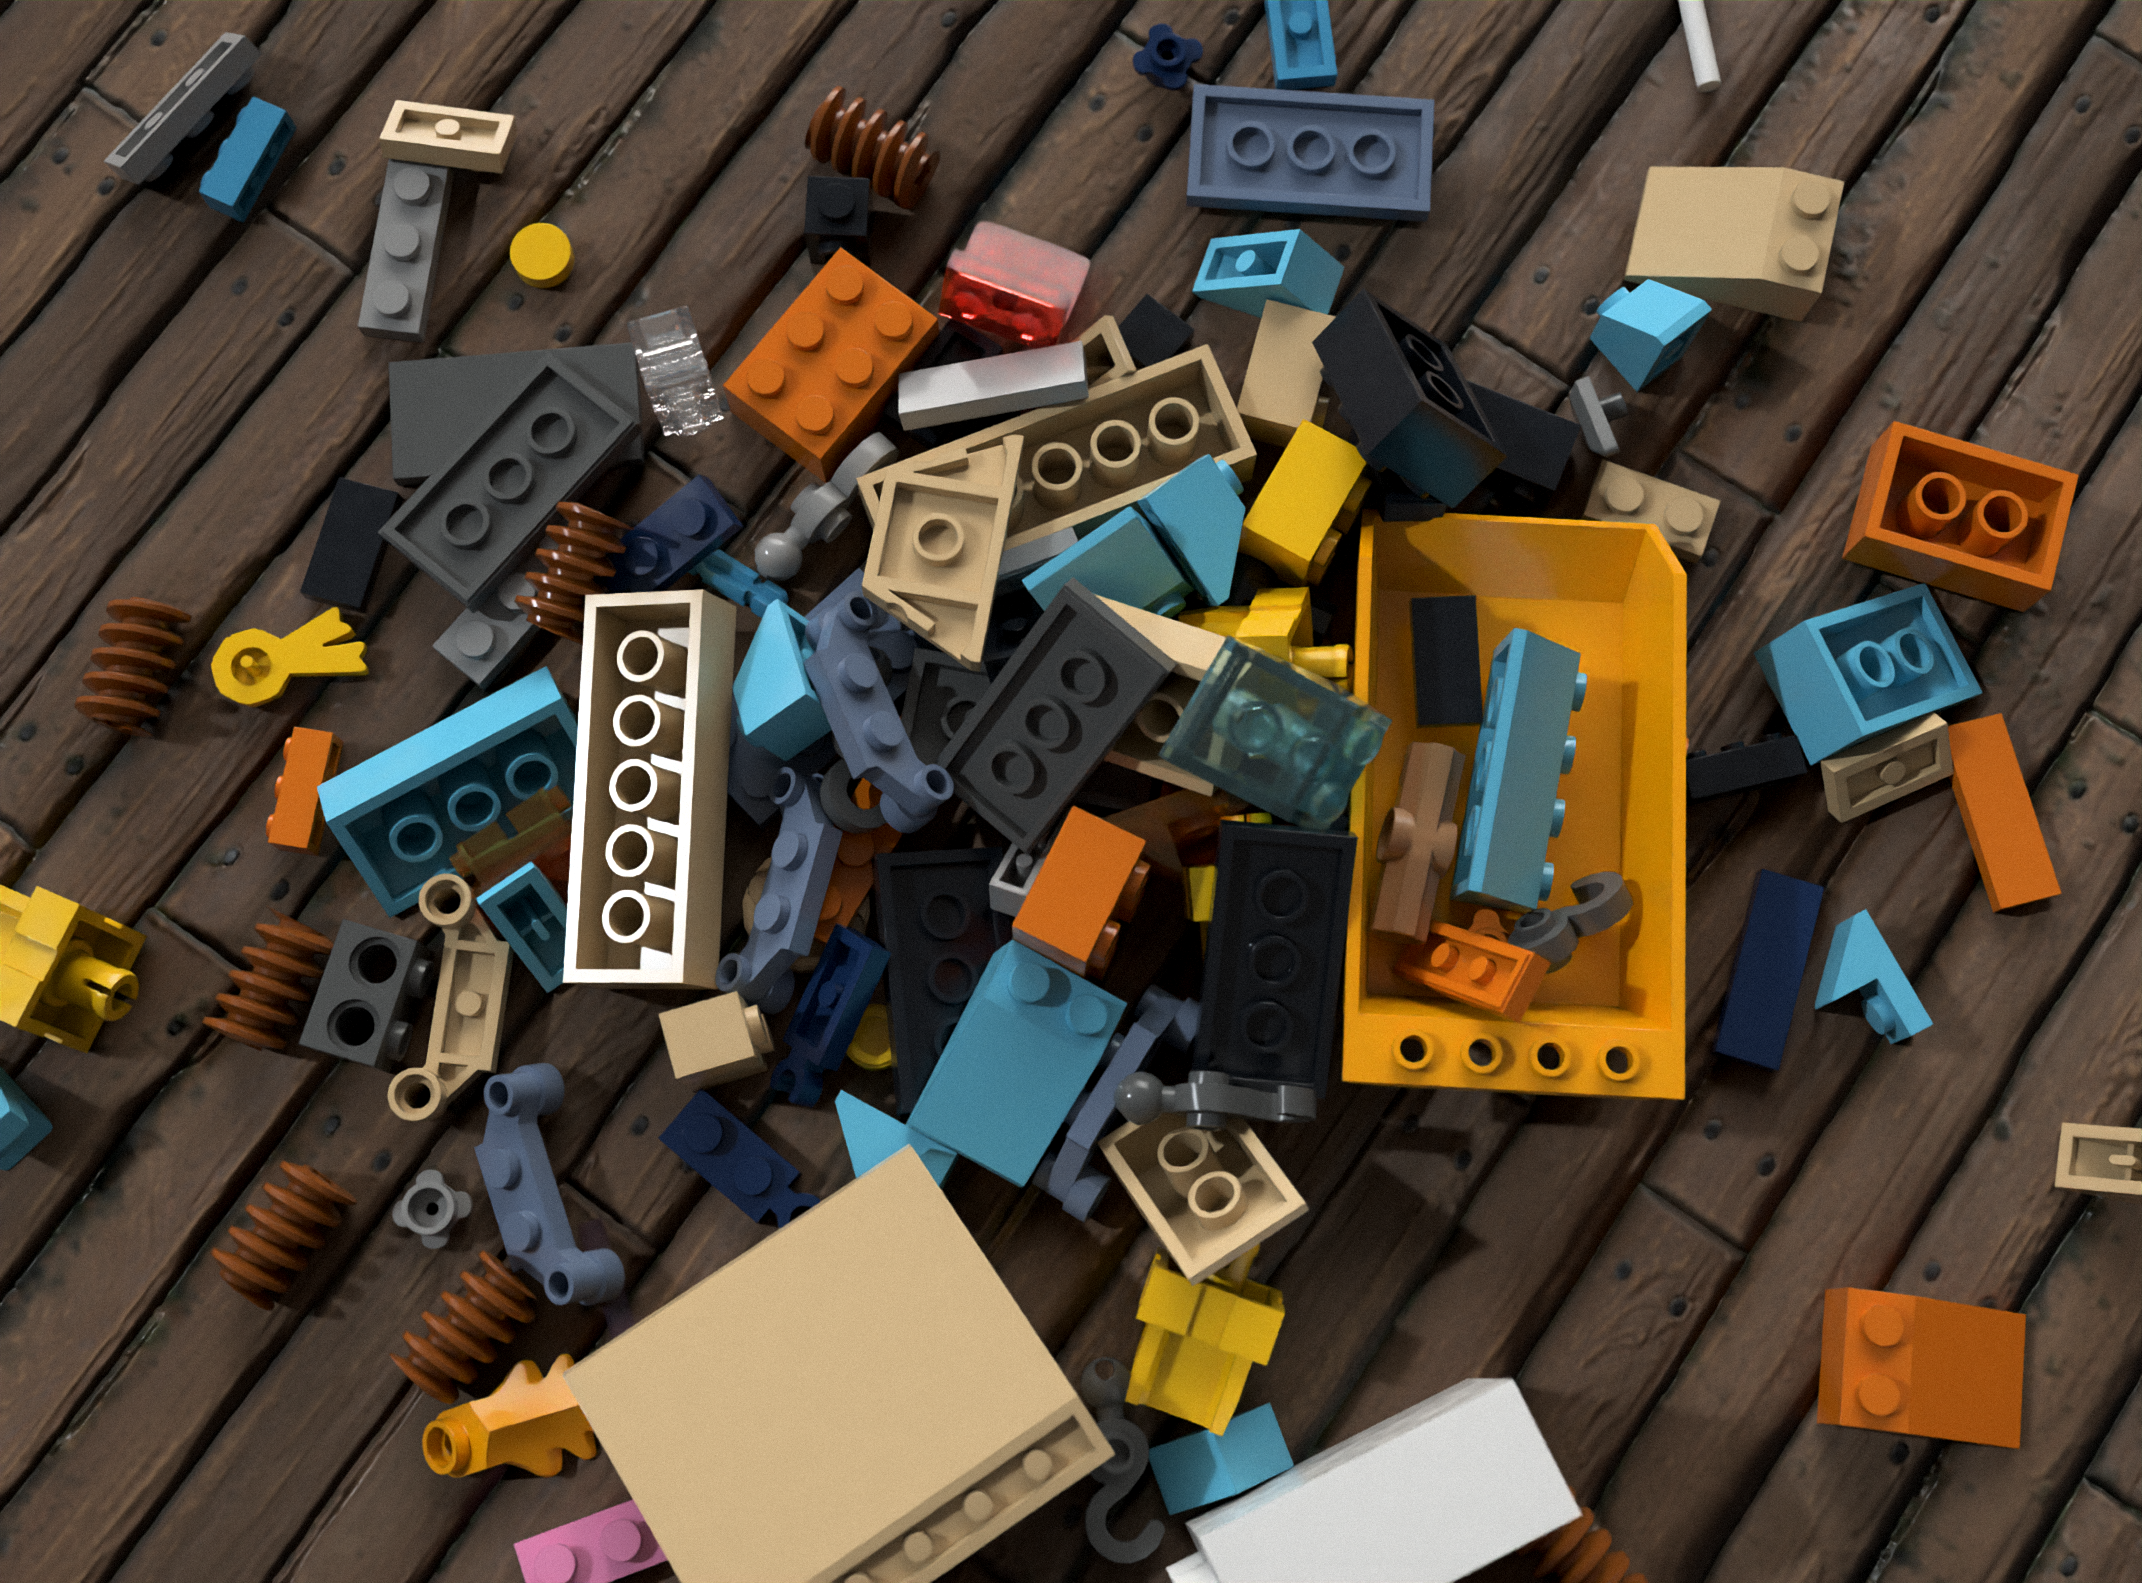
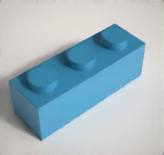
M254 96L247 107L242 108L239 112L236 127L230 137L222 142L219 148V156L212 169L204 174L199 193L211 209L243 223L297 129L286 110Z

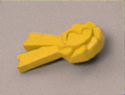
M332 607L282 639L257 628L248 629L226 637L213 657L211 669L216 687H218L221 694L241 705L255 708L281 698L291 677L364 676L369 674V668L362 661L367 653V645L363 642L336 645L352 639L356 634L348 624L344 623V616L339 608Z

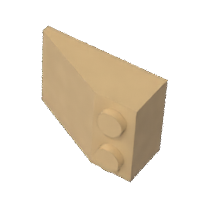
M1650 167L1645 180L1624 280L1642 284L1650 279L1697 298L1801 322L1822 293L1844 181L1784 167Z
M1162 1113L1158 1119L1150 1124L1135 1125L1129 1121L1099 1140L1097 1144L1152 1231L1192 1286H1195L1309 1211L1305 1201L1244 1119H1227V1130L1204 1131L1186 1128L1187 1117L1174 1113Z

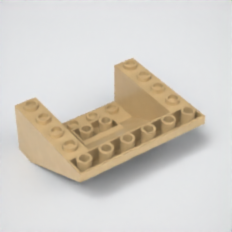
M907 1144L563 1373L564 1380L681 1583H931L1115 1455L1075 1390L910 1144Z

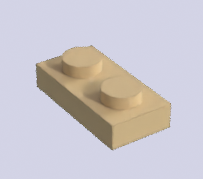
M396 100L379 140L383 158L502 174L517 137L515 116Z
M1602 460L1597 468L1580 520L1656 524L1675 556L1696 564L1703 555L1720 500Z
M1934 712L1820 761L1828 811L1841 823L1954 774L1948 724Z

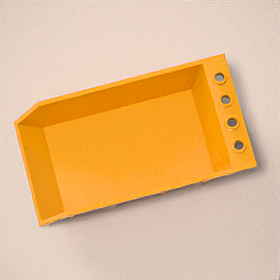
M1362 509L1357 571L1349 831L1354 832L1358 839L1346 928L1342 1082L1374 1086L1632 1100L1685 1099L1687 574L1656 524L1444 513L1443 517L1433 518L1430 521L1383 522L1377 509ZM1476 595L1482 712L1493 650L1514 628L1528 630L1581 653L1578 672L1587 674L1586 692L1582 707L1579 712L1571 710L1567 735L1576 737L1573 764L1568 775L1560 773L1556 798L1565 800L1564 819L1559 836L1557 838L1549 837L1545 862L1554 864L1552 887L1546 902L1538 900L1537 909L1547 908L1553 911L1563 907L1579 905L1571 889V884L1588 875L1600 872H1616L1621 875L1632 896L1633 905L1629 913L1613 926L1596 934L1578 938L1579 943L1572 952L1571 961L1563 968L1545 974L1520 1023L1405 981L1392 972L1407 943H1396L1381 939L1377 935L1367 932L1381 869V863H1377L1376 860L1378 838L1389 809L1395 805L1399 777L1405 759L1404 755L1406 754L1407 746L1413 741L1439 743L1453 747L1457 752L1466 755L1452 817V823L1457 825L1456 847L1447 873L1442 879H1439L1431 919L1466 930L1473 924L1472 918L1477 911L1490 909L1499 915L1500 924L1511 934L1515 930L1514 924L1525 915L1523 913L1449 899L1480 725L1416 728L1409 610L1411 598ZM1411 1038L1420 1042L1424 1050L1421 1061L1409 1062L1403 1058L1400 1052V1045L1403 1040ZM1481 1042L1489 1047L1492 1055L1489 1065L1479 1066L1472 1062L1469 1057V1047L1472 1043ZM1541 1046H1550L1557 1051L1559 1065L1555 1070H1548L1540 1065L1537 1053ZM1609 1050H1618L1625 1055L1627 1068L1624 1073H1615L1607 1066L1606 1055Z

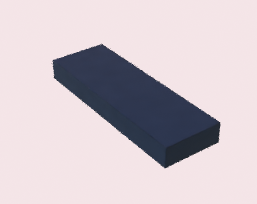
M1761 869L1756 873L1710 1052L1711 1055L1770 1073L1779 1071L1824 887L1765 869Z

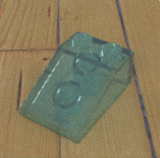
M1227 635L1158 755L1167 762L1290 823L1307 828L1328 829L1331 823L1344 811L1348 802V795L1366 764L1371 762L1378 754L1383 736L1393 720L1338 684Z

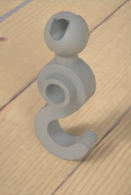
M876 432L863 440L845 458L830 482L825 483L823 486L813 482L803 489L790 507L795 513L791 526L784 533L768 534L758 542L755 548V563L760 575L773 581L787 580L796 575L801 567L803 559L802 550L808 543H815L821 538L826 543H830L837 538L852 520V515L847 510L859 492L856 478L894 464L899 455V449L882 433Z

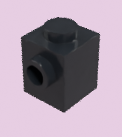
M808 176L804 235L810 263L827 264L841 247L864 265L871 266L874 204L870 178Z

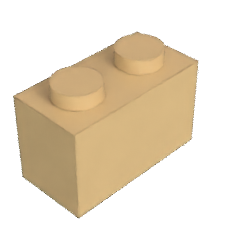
M1266 299L1237 406L1238 413L1250 439L1286 448L1303 419L1320 428L1323 427L1330 398L1318 395L1323 379L1320 374L1323 364L1312 342L1336 318L1335 316Z
M737 991L659 1014L675 1078L692 1092L768 1071L764 1054L775 1051L766 1016L764 1013H760L757 1004L749 1007Z

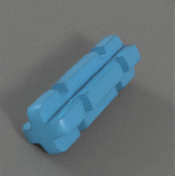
M719 549L709 554L688 572L693 576L700 573L704 583L741 606H745L747 603L750 604L751 612L761 618L767 606L777 598L786 605L789 600L788 594L784 589L770 580H766L764 583L761 582L760 574Z

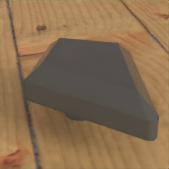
M1589 376L1575 381L1569 396L1570 407L1576 423L1581 425L1579 431L1585 447L1605 457L1620 452L1608 422L1629 415L1621 392L1599 400Z

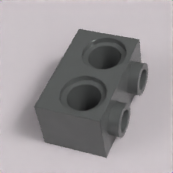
M343 919L299 1045L318 1053L390 1074L394 1060L401 1061L410 1045L413 1026L407 1022L415 999H422L430 987L434 974V963L429 961L432 950L417 940ZM393 952L397 960L395 972L388 980L381 983H373L370 974L373 962L380 955ZM371 1014L375 1022L373 1035L364 1044L353 1046L349 1039V1029L352 1022L361 1015Z

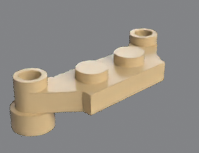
M448 873L438 874L430 878L423 885L419 894V907L422 914L430 922L442 928L446 935L426 1064L422 1068H409L400 1072L392 1080L388 1089V1102L392 1111L400 1118L413 1123H425L439 1118L444 1114L448 1105L482 1073L496 1074L514 949L508 942L498 939L481 912L471 886L460 877ZM455 898H460L459 908L454 913L447 914L446 908L449 902ZM429 1088L431 1096L428 1104L418 1108L416 1102L418 1094L422 1090Z

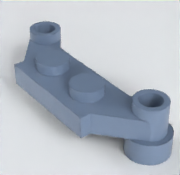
M853 591L848 593L838 604L825 606L809 620L806 625L805 634L810 647L815 653L803 664L853 779L865 778L883 792L880 798V808L890 826L902 833H914L931 821L937 813L938 806L952 796L954 783L950 774L944 768L936 764L926 766L917 758L867 644L869 628L876 622L878 617L876 605L864 597L862 592Z
M783 767L778 770L769 785V798L773 803L780 805L783 821L778 838L772 848V859L761 898L754 911V922L748 944L739 955L735 953L726 955L719 963L715 977L716 985L721 991L727 993L737 991L749 1007L757 1004L759 1010L767 1014H776L783 1010L792 997L795 978L790 966L799 956L808 957L843 834V831L834 828V823L829 820L821 806L820 787L824 775L813 773L808 776L790 767Z
M1154 983L1149 986L1134 1012V1017L1139 1021L1137 1023L1134 1022L1126 1037L1120 1033H1116L1098 1063V1067L1105 1070L1092 1093L1082 1089L1065 1117L1064 1123L1071 1128L1066 1134V1140L1060 1153L1051 1150L1035 1173L1032 1184L1064 1203L1062 1210L1084 1223L1094 1214L1112 1181L1110 1176L1093 1167L1090 1163L1100 1148L1097 1142L1107 1136L1120 1115V1111L1114 1105L1115 1089L1129 1074L1145 1072L1164 1042L1185 1055L1192 1050L1195 1042L1199 1002L1191 997L1183 1001Z
M548 1063L522 1065L516 1068L513 1073L494 1075L487 1081L484 1089V1099L489 1109L483 1143L474 1147L512 1271L525 1270L544 1286L547 1297L556 1305L579 1302L590 1306L614 1300L620 1295L624 1286L625 1273L622 1262L613 1251L606 1248L582 1252L576 1247L537 1125V1116L553 1114L561 1106L564 1098L562 1076L553 1065Z

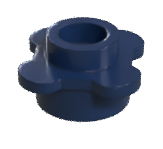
M1156 24L1149 30V41L1145 48L1134 54L1133 68L1136 73L1142 76L1145 75L1149 82L1157 87L1173 91L1179 90L1187 83L1192 63L1201 60L1203 55L1202 45L1195 38L1184 39L1173 33L1171 26L1168 24ZM1170 53L1173 55V59L1170 61L1164 60L1162 55Z

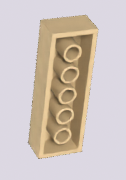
M1206 344L1088 389L1089 398L1041 407L856 478L861 503L872 530H874L886 468L916 460L929 462L936 459L942 453L966 448V452L969 454L1003 445V437L1014 434L1024 436V448L1004 551L1069 527L1073 528L1079 541L1128 506H1131L1145 520H1148L1137 501L1198 458L1207 454L1211 455L1215 463L1223 459L1235 472L1240 482H1246L1252 479L1257 453L1210 347Z
M703 589L585 595L563 983L598 989L718 990L715 977L720 953L736 606Z

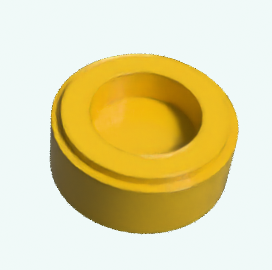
M547 223L531 224L520 230L512 240L510 259L518 276L526 284L536 288H550L562 283L570 275L574 266V252L567 236L558 227Z
M869 1004L856 1029L854 1038L846 1051L849 1058L857 1066L866 1070L881 1071L892 1067L885 1005Z

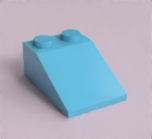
M1925 583L1805 620L1754 652L1765 674L1766 681L1773 690L1810 765L1817 764L1823 759L1931 712L1938 714L1983 693Z
M1012 939L993 953L906 1125L1018 1187H1024L1100 1061L1127 1003Z

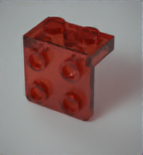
M979 222L975 226L964 252L954 248L948 261L938 314L1035 349L1059 345L1088 276L1090 262L1084 255L992 222Z

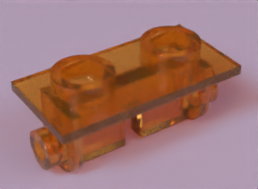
M556 785L549 791L545 787H541L535 794L506 812V816L519 832L511 839L508 838L498 822L494 820L466 840L456 844L458 852L450 856L449 859L461 877L465 878L473 873L478 879L472 887L471 896L473 899L491 889L539 855L543 854L547 861H551L571 848L573 817L568 819L564 811L570 808L572 804L559 785Z

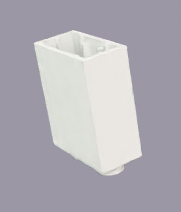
M1467 1378L1184 1521L1198 1552L1166 1567L1172 1583H1451L1582 1514L1514 1380Z

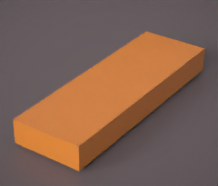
M2002 713L1948 726L1954 774L1950 775L1949 779L1993 913L2054 898L2062 894Z
M1431 919L1426 943L1422 945L1407 943L1392 973L1411 984L1520 1023L1551 962L1535 952Z

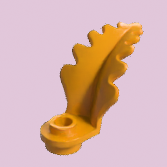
M561 1354L558 1356L545 1378L533 1361H519L510 1369L504 1380L489 1397L471 1401L441 1412L435 1421L430 1422L426 1426L422 1438L423 1453L430 1468L437 1474H448L459 1478L507 1463L547 1478L555 1476L561 1471L562 1450L564 1448L583 1460L594 1458L597 1454L593 1435L594 1430L563 1378L564 1371L575 1365L571 1355Z

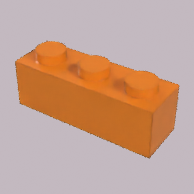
M294 727L292 737H288L283 749V757L286 761L283 776L280 775L275 784L274 793L277 804L274 814L269 816L266 824V836L269 838L268 843L278 850L314 856L319 855L326 821L317 786L336 777L343 747V741L333 732Z

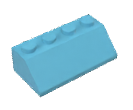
M1514 628L1493 650L1482 712L1483 723L1479 729L1449 898L1450 900L1523 914L1537 910L1538 900L1546 902L1550 895L1554 876V864L1545 862L1549 837L1557 838L1559 836L1565 812V800L1556 798L1560 773L1569 774L1576 749V737L1567 735L1571 710L1580 711L1587 685V674L1578 672L1581 653L1528 630Z
M545 666L317 786L327 825L389 918L419 903L420 891L430 878L438 874L448 873L464 879L572 821L578 720L548 667Z

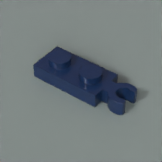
M698 474L634 527L635 530H630L620 539L627 546L624 554L605 552L617 569L614 577L594 576L593 580L601 588L607 587L609 594L665 591L743 528V526L711 480L706 476Z
M838 923L835 924L782 1039L792 1047L788 1058L783 1059L774 1069L770 1080V1087L790 1093L788 1100L794 1104L810 1108L816 1104L823 1087V1070L826 1068L838 1071L874 990L880 982L882 973L892 954L890 951L854 928Z
M702 1088L658 1137L660 1141L757 1224H760L772 1210L778 1215L777 1221L780 1229L792 1221L793 1215L798 1209L802 1207L812 1208L821 1202L819 1198L812 1194L794 1193L790 1188L802 1173Z

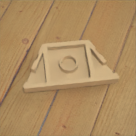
M1014 434L1003 437V445L967 454L966 448L942 453L936 459L929 462L916 460L886 468L862 582L863 596L971 671L980 672L1024 448V436Z

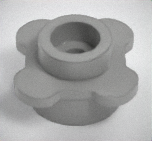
M429 1169L422 1171L417 1176L416 1185L407 1191L403 1200L398 1201L394 1205L392 1214L398 1226L408 1227L420 1234L425 1247L439 1249L449 1242V1232L457 1221L471 1214L473 1202L468 1193L463 1191L455 1192L446 1185L442 1173ZM431 1203H436L439 1210L437 1214L431 1216L427 1212V1207Z

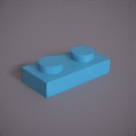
M1264 0L1275 89L1295 90L1335 86L1338 74L1328 0Z

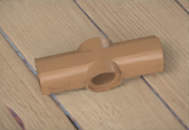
M1415 741L1407 746L1403 768L1399 777L1395 805L1389 809L1384 819L1376 849L1377 863H1381V869L1367 932L1377 935L1378 938L1396 943L1415 945L1426 943L1439 879H1442L1449 869L1457 841V825L1452 823V817L1466 755L1457 752L1453 747L1435 742L1421 743Z

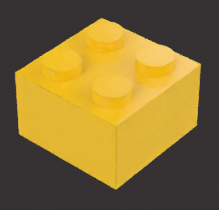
M1303 419L1243 521L1237 552L1252 556L1266 563L1275 571L1279 580L1296 588L1305 587L1308 581L1318 586L1336 553L1334 551L1342 537V533L1338 532L1337 529L1345 534L1349 533L1365 504L1364 498L1373 482L1364 476L1368 463L1359 454L1356 446Z

